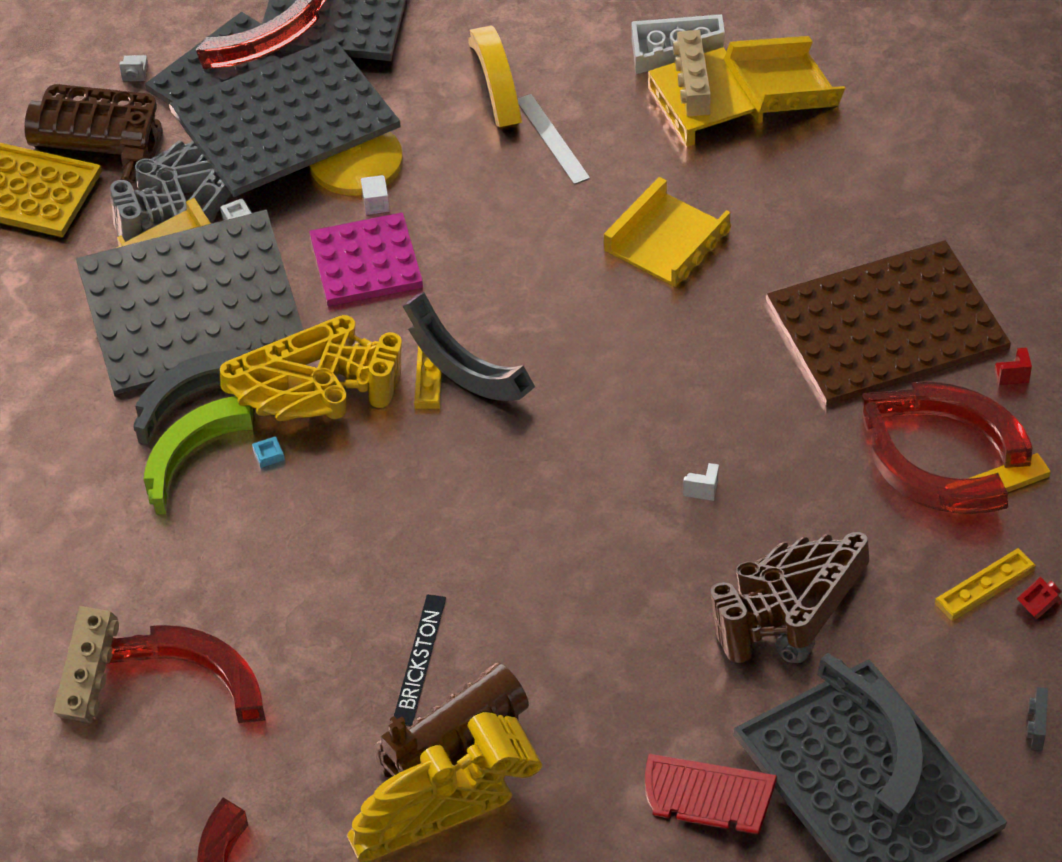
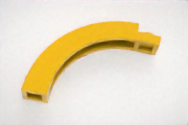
M493 26L470 30L469 46L476 51L480 59L490 93L496 125L503 127L522 123L511 70L497 31Z

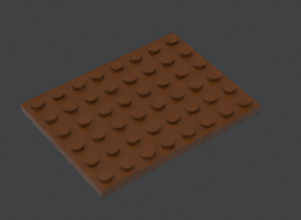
M946 240L766 294L768 305L826 406L1006 351L1011 346L1007 335Z

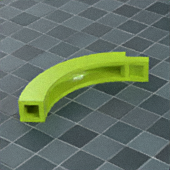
M236 396L219 399L189 412L167 429L154 446L148 458L143 478L149 497V504H154L156 515L166 514L169 484L180 462L193 449L214 437L235 431L253 430V407L240 406Z

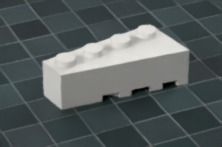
M722 14L631 22L636 74L675 63V57L678 56L673 53V41H677V32L700 30L704 53L724 47L725 31Z

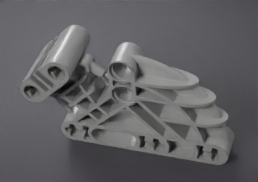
M177 141L168 150L156 155L152 159H142L136 163V184L138 188L142 189L141 191L133 190L130 182L125 180H117L111 184L113 224L117 235H122L126 242L186 211L184 194L194 192L190 199L195 198L200 207L205 202H208L202 210L208 220L211 221L231 193L193 141L187 144Z

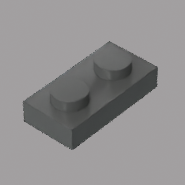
M1037 687L1035 698H1029L1028 714L1033 715V721H1028L1027 738H1032L1031 749L1043 751L1046 737L1048 688Z

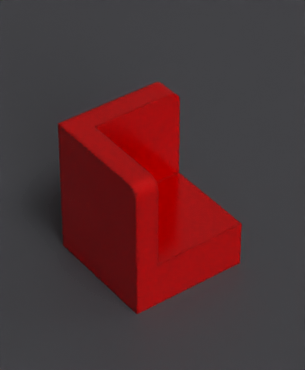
M1027 347L1017 348L1015 361L995 364L999 385L1029 383L1032 364Z

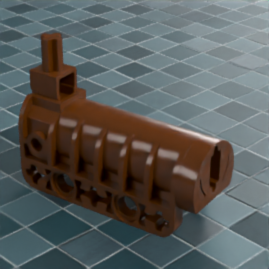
M62 84L49 86L44 93L42 101L31 100L26 111L24 126L26 142L30 146L122 155L121 160L124 171L121 180L128 181L130 184L135 183L136 163L139 160L152 159L155 156L163 129L161 122L155 119L157 103L152 94ZM76 96L84 97V99L80 101L73 100ZM120 101H130L127 105H118Z
M495 663L483 671L475 682L466 683L463 686V690L458 694L449 695L446 702L441 706H434L430 709L428 715L415 719L411 727H406L403 717L398 719L395 716L389 719L390 725H388L389 731L381 736V740L374 744L378 770L385 777L394 776L406 769L421 764V754L426 749L435 745L443 746L452 765L455 766L458 764V760L468 754L467 749L475 743V739L467 726L472 717L487 712L496 714L497 717L499 715H502L503 718L505 716L515 717L519 721L518 715L529 707V701L522 685L507 667L501 663Z

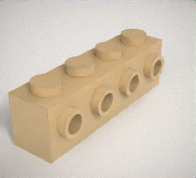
M700 30L677 32V41H673V53L678 56L675 57L676 71H680L678 73V86L682 87V90H680L681 104H685L687 116L710 115L711 94Z
M79 606L53 713L60 718L92 723L93 716L98 714L100 705L98 696L106 683V674L104 672L106 664L112 658L113 649L111 644L113 636L115 637L119 630L118 617L111 611Z

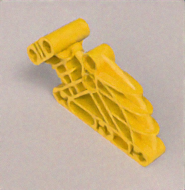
M341 315L224 362L220 366L221 389L225 393L234 394L238 398L237 402L240 406L255 408L259 416L275 415L277 421L326 415L331 419L343 417L346 413V391L343 387H346V389L357 388L360 392L368 390L369 403L373 407L384 408L391 402L396 384L401 375L402 340L398 334L392 332L381 335L379 341L371 342L365 338L362 339L355 335L354 319L348 315ZM320 359L317 368L307 366V364ZM338 375L345 376L346 382H339L337 379Z
M487 712L477 714L469 720L467 725L475 739V743L467 749L468 754L457 761L458 764L452 765L443 746L435 745L426 749L421 754V764L406 769L382 783L375 790L374 794L364 801L361 806V812L354 818L352 829L347 834V838L359 862L372 861L496 809L510 801L512 793L504 780L505 776L528 778L538 773L542 768V763L518 719L510 716L503 718L502 715L497 717L496 714Z

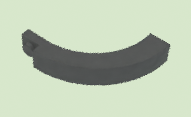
M424 292L417 294L403 305L406 314L413 324L408 330L415 342L439 370L460 386L480 396L500 401L520 400L535 388L524 365L517 367L494 365L476 357L461 346L441 323Z
M224 350L203 354L176 365L158 377L145 390L135 405L138 417L134 422V431L136 432L138 443L148 445L161 419L180 400L199 390L220 385V366L224 362L253 350Z

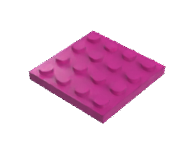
M403 212L309 231L327 306L423 288L422 277Z

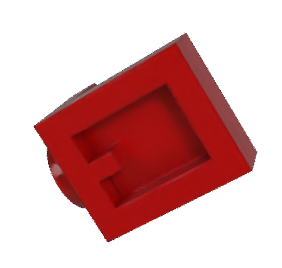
M1039 577L1016 599L1037 620L1055 603L1059 606L1062 604V599L1059 596L1062 591L1053 581L1050 580L1046 583Z

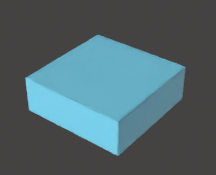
M276 436L252 444L260 468L285 460Z

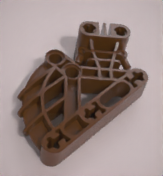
M853 532L847 534L843 540H832L831 535L825 534L815 541H809L807 537H800L790 546L782 542L769 554L756 562H743L737 566L736 575L739 594L730 583L721 582L713 585L710 589L715 633L728 659L736 663L749 660L752 656L751 644L753 641L757 642L765 636H775V634L787 633L788 644L792 647L803 648L810 645L868 565L870 558L867 536L861 532Z

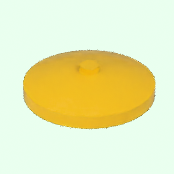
M388 132L310 165V170L317 183L331 192L348 196L363 195L361 178L383 175L387 186L398 176L403 164L402 147L397 137L393 133Z

